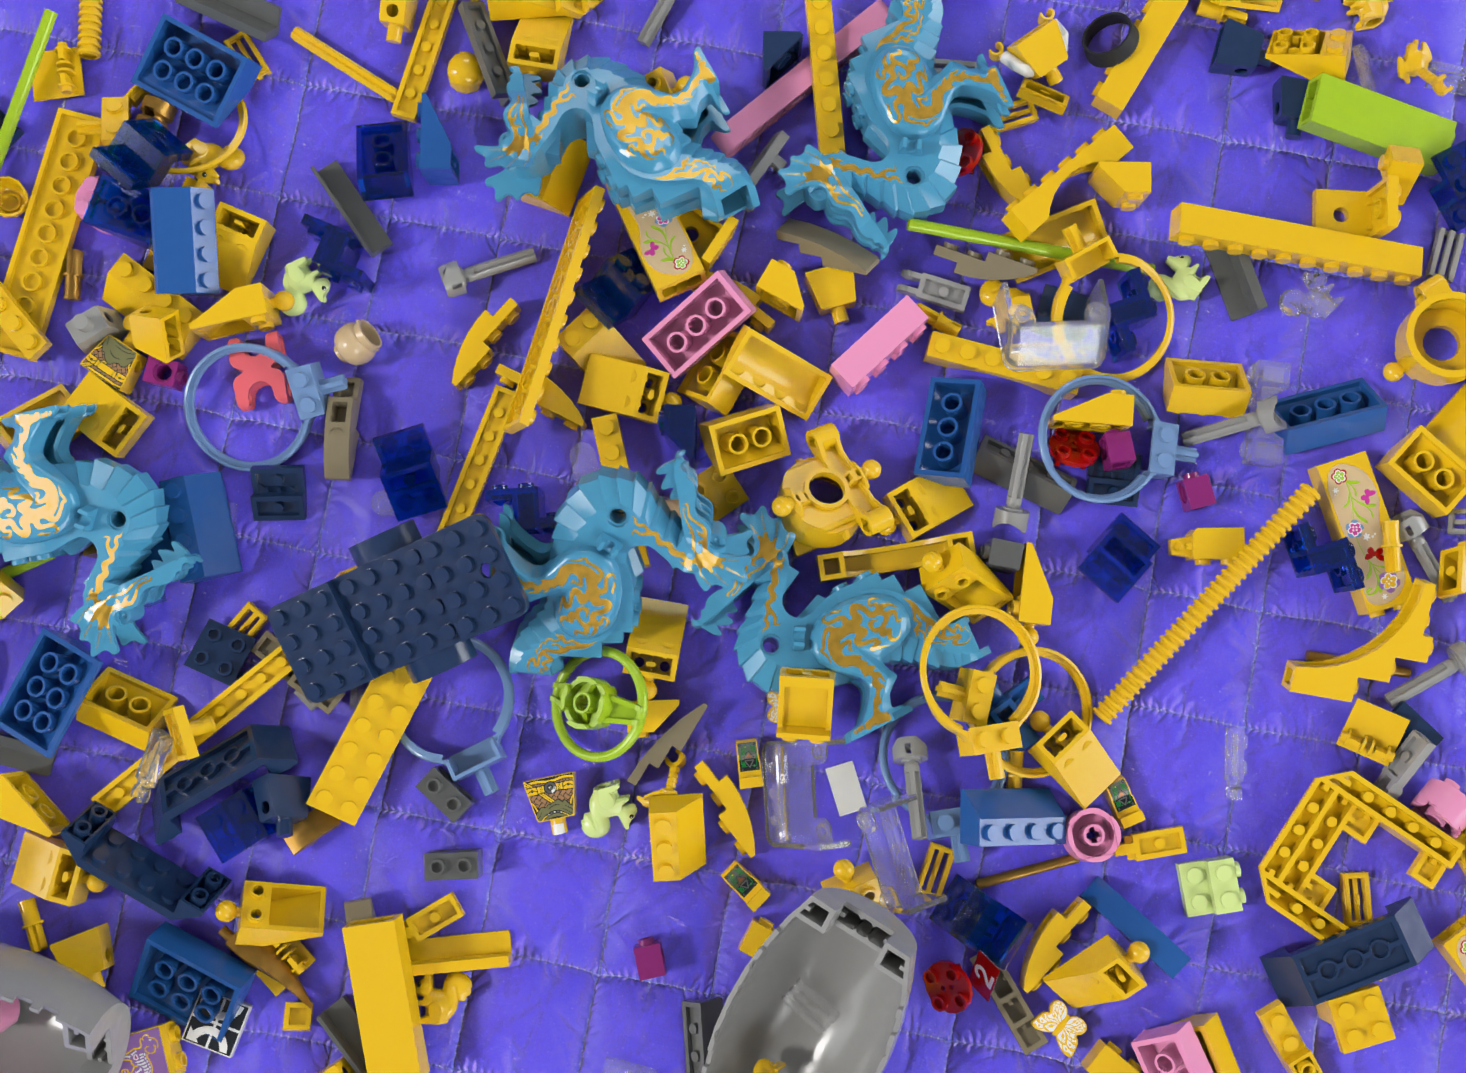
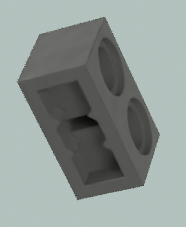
M992 538L979 547L977 555L991 571L1012 574L1020 570L1024 544Z
M440 765L433 767L415 786L453 823L459 821L477 802L457 781H453L451 775Z
M483 848L430 850L424 853L425 881L478 879L483 875Z

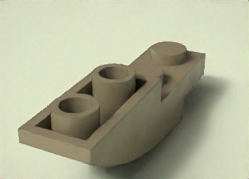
M946 241L943 245L937 244L933 253L936 256L956 262L954 273L977 279L1010 280L1036 274L1039 268L1034 267L1035 261L1020 257L1019 261L1009 258L1011 253L996 248L995 253L989 251L986 260L982 259L983 254L972 250H968L967 254L958 251V245Z
M345 377L348 380V389L334 392L333 397L328 396L324 429V476L326 480H352L359 432L356 430L364 385V381L361 378Z

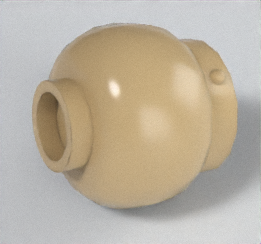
M364 319L356 320V322L344 324L334 336V352L344 363L364 365L379 351L382 341L376 329Z

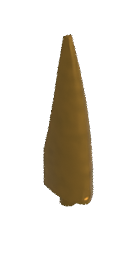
M226 925L218 932L227 941L225 943L226 946L245 963L282 984L310 1009L313 1007L302 983L295 972H292V967L286 959L284 961L281 960L283 957L281 953L276 954L277 948L273 945H236L237 931L234 933Z

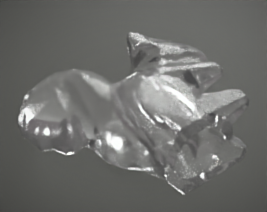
M1304 272L1300 279L1309 290L1306 293L1298 289L1285 290L1281 294L1278 304L1280 310L1288 316L1298 317L1302 313L1309 318L1325 320L1345 298L1343 296L1333 298L1329 294L1335 284L1332 283L1324 286L1327 282L1325 274Z

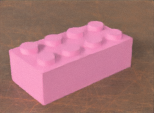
M718 270L646 334L642 341L672 377L676 379L686 374L754 314L757 309L726 271Z
M906 295L831 364L828 374L833 377L832 380L848 397L852 393L858 395L867 387V383L870 381L869 378L872 375L876 378L887 368L886 365L889 363L888 360L890 358L895 361L905 351L904 349L908 346L907 343L909 341L913 344L924 334L923 331L927 328L925 323L929 317Z
M1190 1020L1145 1029L1131 1042L1144 1073H1213Z

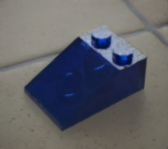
M407 121L356 125L357 182L363 201L414 196V179Z
M100 173L82 221L153 251L149 190Z

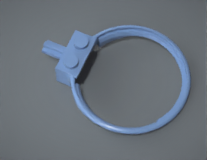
M253 343L229 344L207 354L191 372L184 391V415L189 431L196 443L208 456L218 463L240 471H250L253 465H279L302 447L308 438L315 418L326 414L330 393L348 389V380L344 374L324 378L319 361L298 365L285 354L271 347ZM232 353H258L273 359L282 367L288 368V370H285L300 421H304L301 422L298 434L290 446L273 458L257 462L231 458L215 448L199 426L195 412V394L198 383L209 366L218 359Z
M1086 375L1067 382L1050 397L1039 421L1038 446L1047 471L1054 481L1066 492L1092 503H1113L1124 500L1140 491L1151 478L1161 480L1174 476L1176 461L1195 464L1196 458L1199 456L1197 449L1177 445L1178 424L1162 422L1143 393L1130 383L1109 375ZM1086 385H1105L1117 390H1125L1126 394L1134 395V406L1138 410L1143 422L1148 420L1149 425L1146 430L1152 431L1148 470L1137 475L1124 489L1111 494H1090L1071 486L1053 467L1054 463L1048 450L1047 427L1055 406L1067 393Z
M472 637L470 639L474 648L481 651L493 662L503 683V706L498 721L492 729L496 734L449 757L450 759L445 760L443 754L429 752L419 747L405 733H403L400 742L418 758L431 763L446 765L453 781H462L475 774L486 797L499 790L489 767L508 758L501 744V739L512 718L515 692L511 674L501 656L488 644Z
M937 691L931 692L935 701L952 702L950 699L936 696ZM921 694L902 705H909L913 709L927 702L924 694ZM901 716L884 727L879 745V763L883 779L891 795L903 809L909 812L907 798L896 786L889 770L887 758L890 736L896 724L903 717ZM1008 750L1001 751V757L1009 762ZM1004 770L1005 778L994 779L989 789L1003 788L1007 771ZM960 807L931 811L929 815L925 814L928 841L950 838L955 863L970 861L968 845L960 843Z

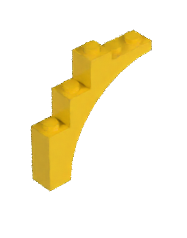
M1415 578L1408 598L1397 616L1381 633L1365 645L1349 653L1327 660H1287L1281 685L1290 692L1352 702L1353 695L1357 693L1359 687L1358 677L1389 683L1391 676L1396 670L1395 658L1427 663L1428 657L1433 652L1434 643L1433 637L1424 633L1430 623L1429 611L1431 604L1436 599V584L1425 579Z

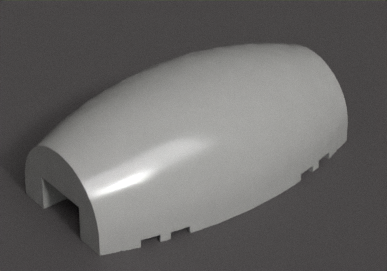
M826 887L817 890L772 932L744 968L716 1022L707 1049L706 1063L703 1065L701 1073H753L756 1062L762 1058H768L774 1063L777 1061L785 1062L787 1066L778 1073H883L904 1022L912 989L917 953V942L913 934L899 918L869 898L841 888Z
M0 942V999L13 1003L18 998L20 1002L18 1021L0 1033V1073H119L126 1054L131 1031V1014L128 1006L100 984L74 969L38 953Z

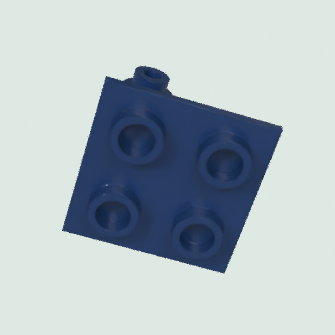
M1045 284L1031 332L1053 339L1050 317L1052 303L1058 287ZM1070 292L1064 308L1062 322L1066 343L1080 347L1082 337H1085L1088 329L1086 324L1093 305V298Z
M209 618L184 665L231 686L235 680L237 681L242 677L243 672L240 670L257 640Z

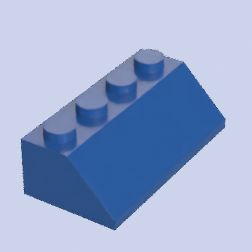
M198 187L149 188L155 294L194 296L220 294L214 189Z
M931 377L913 473L915 476L945 486L971 488L987 397V389L982 380Z
M1363 378L1278 399L1274 410L1282 420L1286 421L1287 429L1273 432L1272 435L1274 441L1285 455L1384 431L1388 405Z
M222 472L182 475L160 481V488H164L165 505H169L167 521L170 522L168 526L171 541L179 542L190 554L197 553L203 559V562L200 563L196 561L194 567L189 569L188 574L180 580V583L196 584L243 572Z
M1049 788L961 789V844L977 847L1066 844V816Z

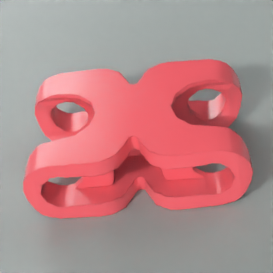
M278 331L267 333L265 335V346L278 350L287 356L282 335ZM234 338L228 341V345L244 342L239 338ZM248 352L229 354L230 364L241 372L235 378L233 387L237 405L243 412L253 410L256 407V393L265 386L272 387L274 396L280 403L289 404L293 401L287 376L279 370L282 367L279 363L261 354L257 356H250Z

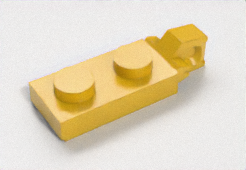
M1178 825L1123 836L1124 842H1120L1113 855L1115 857L1127 855V860L1142 861L1187 853L1183 826Z
M453 891L405 919L404 925L407 940L410 939L412 944L419 943L466 914Z

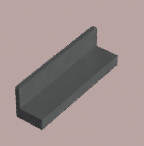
M175 0L180 5L263 42H267L279 34L282 8L267 0Z
M461 1L457 8L492 99H498L501 107H506L510 102L507 94V83L510 81L509 76L511 73L483 1Z
M337 160L320 171H317L314 166L310 167L362 246L372 258L393 245Z
M1218 249L1212 251L1204 250L1231 321L1259 313L1268 307L1249 255H1230L1227 251Z
M985 434L977 450L973 473L1008 490L1016 449ZM1030 457L1023 498L1059 515L1072 495L1054 481L1043 462ZM1055 469L1067 483L1073 487L1076 486L1077 479Z
M0 731V765L43 776L51 775L58 748L52 759L47 758L11 734Z
M344 995L318 1015L316 1019L356 1073H367L356 1008L348 997Z
M721 997L706 1001L695 999L682 1001L686 1073H701L702 1067L706 1063L708 1045L723 1009V999Z

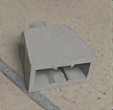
M99 305L75 315L73 319L65 324L75 343L86 356L107 335L121 339L129 332V330L124 329L123 318L117 310Z

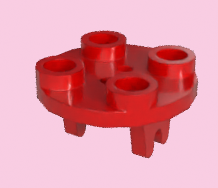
M961 128L957 130L958 144L963 145L959 162L961 169L958 177L964 176L967 173L974 174V167L979 162L983 152V141L980 135L971 128Z
M1057 428L1048 443L1049 452L1055 459L1054 466H1060L1062 463L1085 470L1087 466L1093 465L1098 460L1100 453L1099 445L1095 441V435L1090 431L1080 432Z
M940 960L933 963L923 973L926 991L935 1010L957 1014L964 1011L970 1005L973 996L972 985L967 974L961 968L960 963L955 964L951 961Z

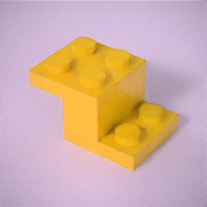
M1375 983L1315 1005L1319 1018L1332 1025L1340 1052L1343 1054L1396 1039L1379 985Z

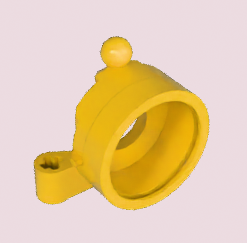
M1436 274L1413 288L1416 298L1414 301L1415 308L1405 317L1396 332L1394 354L1397 362L1387 363L1383 368V376L1387 381H1399L1404 373L1411 379H1416L1432 386L1454 384L1466 379V293L1452 291L1447 280L1442 275ZM1434 328H1442L1449 331L1457 342L1455 355L1448 360L1431 358L1423 347V338L1427 331Z
M832 422L807 431L806 442L814 457L796 459L795 464L785 472L778 494L772 502V511L777 518L780 517L782 519L784 529L796 534L794 540L814 548H831L849 540L856 532L858 526L867 536L875 535L894 526V517L891 510L876 500L869 490L868 479L873 480L880 476L881 465L873 459L866 460L861 467L853 460L850 461L843 450L838 429ZM814 479L828 481L842 490L843 497L836 503H822L811 494L809 483Z

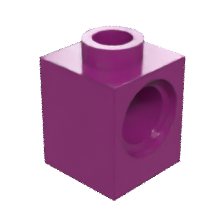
M148 356L142 380L153 386L182 392L183 386L188 381V367L176 361L164 363L152 356ZM171 369V376L164 380V373Z
M1108 430L1099 440L1098 445L1104 471L1127 469L1136 461L1130 430Z
M1198 471L1182 475L1184 480L1176 483L1184 512L1216 504L1208 473L1200 476Z
M653 936L639 939V944L634 945L633 951L640 981L666 975L667 967L661 939L654 940Z

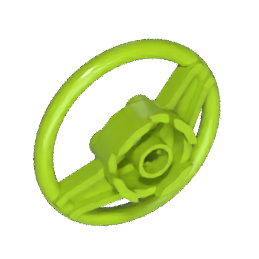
M603 646L602 656L615 659L630 673L636 687L637 703L617 696L616 688L610 686L607 681L599 677L578 676L571 684L566 683L575 668L591 657H572L560 671L556 682H553V692L550 695L552 721L560 741L573 755L585 761L596 763L618 758L632 747L642 732L648 710L647 688L640 669L624 652L608 646ZM562 711L565 712V716L568 719L567 724L575 729L598 730L608 727L610 723L633 726L623 741L614 748L602 752L588 751L580 747L568 734L563 722Z

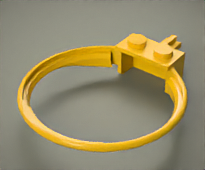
M134 85L123 97H102L101 119L76 121L78 135L101 134V142L109 159L130 158L136 165L145 170L177 175L201 172L227 159L238 148L245 136L248 126V112L244 99H242L236 106L239 115L238 128L233 140L228 145V149L216 159L190 168H170L155 164L143 157L134 147L127 145L126 142L129 141V119L131 118L130 110L132 106L137 108L145 95L150 94V92L137 85Z
M1074 223L1062 230L1073 253L1054 263L1062 279L1052 303L1050 317L1055 345L1062 358L1070 367L1083 370L1082 376L1109 375L1126 382L1136 379L1148 372L1159 362L1171 341L1174 329V308L1170 293L1162 278L1147 262L1130 254L1118 253L1109 235L1087 245L1079 228ZM1110 259H1115L1116 263L1133 266L1147 274L1160 289L1167 309L1165 336L1154 354L1138 368L1120 374L1101 373L1080 362L1068 347L1062 326L1066 301L1073 289L1069 284L1111 262Z
M973 604L961 606L941 617L929 631L920 655L919 672L921 686L926 702L935 719L945 729L957 735L960 757L985 754L989 780L1005 778L1001 751L1023 747L1019 727L1029 717L1037 703L1042 681L1041 662L1032 637L1024 626L1009 613L988 605ZM978 614L1001 621L1016 634L1028 657L1030 679L1021 703L1008 718L1010 722L968 728V731L963 730L961 724L949 718L936 703L928 684L927 658L931 644L939 631L959 617Z
M1024 647L999 655L982 670L959 668L956 684L940 680L939 684L935 687V691H937L936 696L952 700L949 718L967 723L970 728L986 726L997 679L995 673L1008 662L1027 656ZM1036 647L1040 657L1056 662L1072 677L1080 695L1081 720L1091 729L1093 720L1092 697L1081 671L1063 654L1049 648ZM1002 758L1004 770L1013 775L1025 778L1050 776L1043 767L1023 768L1015 766Z

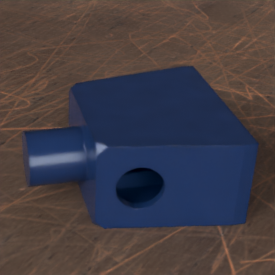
M1227 18L1219 29L1208 72L1248 77L1257 65L1269 68L1272 61L1265 58L1267 50L1262 49L1264 34L1231 18Z
M1282 75L1273 84L1272 88L1273 123L1286 126L1284 136L1286 139L1298 140L1301 137L1302 130L1297 129L1309 80Z
M267 773L253 780L252 786L259 820L262 823L276 824L277 838L292 837L293 824L306 819L308 816L309 805L306 804V801L310 796L311 777Z

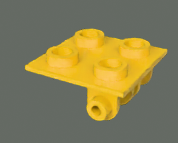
M58 42L54 50L44 51L32 84L34 102L85 95L81 57L77 55L78 47L70 48L66 42Z
M711 465L697 475L698 492L708 498L713 504V521H718L749 500L733 473L720 477L714 466Z
M1357 698L1336 744L1388 767L1395 757V751L1410 720Z
M300 940L273 945L278 949L276 954L281 953L283 955L281 960L284 961L286 959L293 969L292 972H295L297 977L317 960ZM257 970L256 975L276 997L285 989L282 984Z

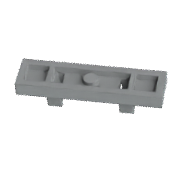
M783 130L772 136L747 171L754 185L758 183L768 167L778 172L779 169L784 168L787 164L778 155L790 138ZM746 208L745 210H746L747 212H750V211H753L755 208H753V209H747V208Z

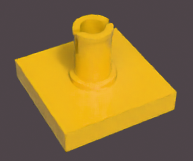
M184 705L163 710L162 712L178 761L199 757L194 737L216 731L212 716L208 715L207 717L189 722Z

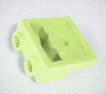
M1224 855L1175 863L1186 917L1212 913L1220 915L1243 911L1242 904L1246 903V894L1242 887L1239 888L1237 877H1241V868L1238 861H1234L1233 857Z

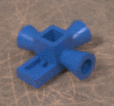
M1029 676L1005 693H1002L996 681L987 725L1010 722L1008 718L1017 709L1027 691ZM1041 692L1039 693L1036 705L1045 699ZM1023 722L1019 727L1023 747L1018 748V750L1027 749L1040 737L1026 722Z

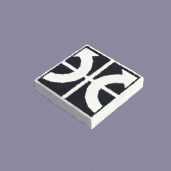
M200 990L181 1039L231 1058L234 1056L253 1005L246 1002L241 1004L220 1043L214 1038L217 1039L231 999L223 997L220 1000L221 1008L212 1022L205 1024L198 1021L194 1015L195 1007L203 1000ZM201 1008L205 1016H211L207 1009Z

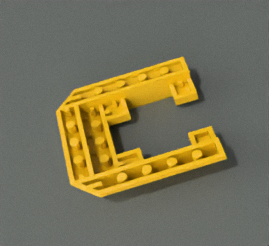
M1347 771L1313 779L1258 865L1266 904L1317 939L1323 940L1350 929L1324 911L1337 888L1315 874L1342 831L1358 842L1366 844L1376 827L1380 826L1418 852L1406 874L1431 890L1434 889L1446 868H1453L1465 846L1356 772Z

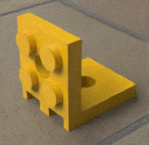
M1399 175L1386 176L1368 191L1315 189L1312 192V226L1371 238H1382L1398 227L1401 220V211L1398 210V200L1402 192L1401 185H1399ZM1335 210L1341 211L1344 214V222L1335 220L1333 215Z
M697 208L679 215V218L685 230L694 229L698 233V238L695 241H691L705 271L708 272L716 260L719 259L730 239L733 238L739 220L730 216L722 225L719 222L716 223L715 221L703 219L702 211Z

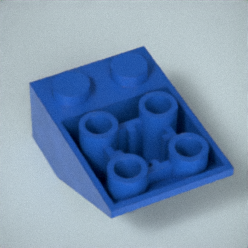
M422 93V102H418L417 106L418 117L421 118V127H417L416 131L417 142L420 143V152H416L415 156L416 167L420 169L421 175L425 177L429 185H459L460 160L427 94Z

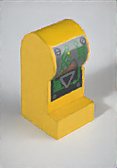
M756 738L735 740L740 789L764 786Z
M1120 774L1103 792L1114 819L1120 828L1126 829L1146 819L1142 810L1139 809L1134 796L1131 794L1125 778Z
M734 860L721 874L725 882L746 902L753 912L771 895V892L737 860Z

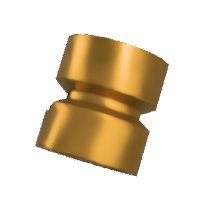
M145 95L140 106L142 114H137L132 129L146 138L164 143L169 132L167 124L173 122L177 109L160 98Z

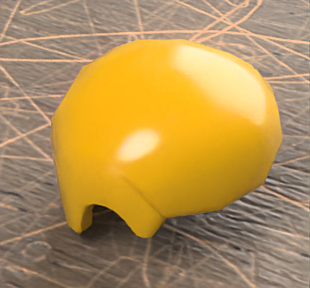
M467 51L459 52L449 61L447 75L451 87L457 92L464 94L476 92L480 89L484 77L474 53Z
M1 176L0 216L4 218H17L26 211L29 203V194L19 180L10 176Z

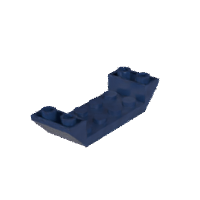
M250 724L199 754V757L189 760L159 778L152 803L156 844L160 846L182 833L180 814L186 812L199 802L208 799L226 786L233 784L248 773L255 771L263 764L272 774H281L299 763L291 728L280 725Z
M95 800L67 825L60 834L78 867L170 920L201 917L232 881V879L211 867H208L200 877H197L112 827L118 813Z
M1409 896L1386 905L1387 914L1293 952L1289 953L1282 947L1260 956L1259 958L1273 989L1284 1007L1315 1006L1418 965L1435 946L1412 897Z

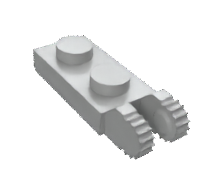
M908 269L902 270L901 276L904 279L919 282L917 289L904 284H898L897 292L915 297L914 299L964 313L971 287L924 272L921 274Z
M1412 730L1395 752L1392 763H1389L1388 767L1384 766L1377 781H1374V785L1394 799H1398L1403 793L1402 787L1404 788L1436 745L1421 732Z

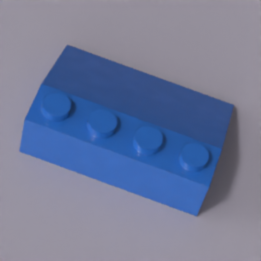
M163 13L130 82L217 129L251 90L262 66Z
M42 628L0 705V728L45 757L52 759L104 662L97 656L92 657L90 650L83 643L68 634Z
M165 920L146 939L128 996L184 1027L187 1026L200 990L203 1000L195 1007L194 1015L198 1021L205 1024L212 1022L221 1008L220 1000L223 997L231 999L217 1039L214 1038L221 1043L238 1009L251 989L257 969ZM201 1008L207 1009L211 1016H205Z

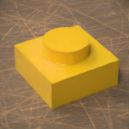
M285 1002L282 1030L311 1031L313 1007L310 1009L303 1002Z

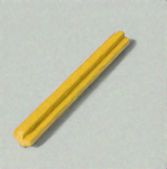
M295 27L290 36L295 42L392 103L394 102L398 89L302 28Z

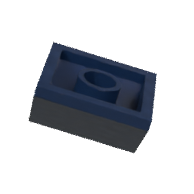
M763 31L762 86L765 89L801 56L803 34L800 31Z

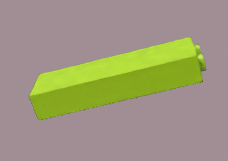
M1321 73L1308 81L1297 129L1376 158H1380L1382 154H1385L1389 144L1420 148L1424 160V166L1420 174L1430 177L1446 170L1450 162L1449 154L1452 143L1455 140L1457 122L1329 74Z

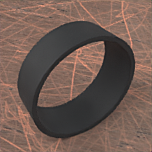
M1111 12L1099 16L1087 26L1082 36V45L1088 62L1100 68L1112 67L1125 61L1135 51L1139 43L1138 29L1127 15L1120 12ZM1119 23L1129 25L1126 38L1117 47L1106 52H1093L1088 49L1092 38L1103 28Z

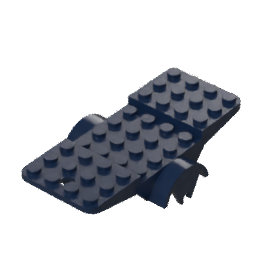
M477 513L422 538L414 519H411L348 548L357 566L356 569L273 606L268 613V619L304 695L311 702L319 703L402 666H405L413 684L456 667L478 655L470 638L521 617L528 611L529 601L492 521L485 514ZM483 563H491L494 566L495 574L492 577H487L482 572Z

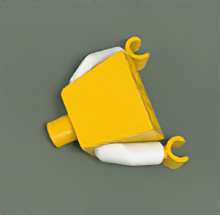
M1049 8L1046 12L1047 17L1042 12L1039 13L1037 21L1039 26L1006 47L1008 51L1004 52L1003 44L996 42L995 48L999 52L995 53L989 49L988 55L992 61L1000 60L1002 64L1025 78L1037 79L1045 76L1049 86H1053L1063 80L1057 66L1068 59L1069 33L1058 19H1054L1055 11Z

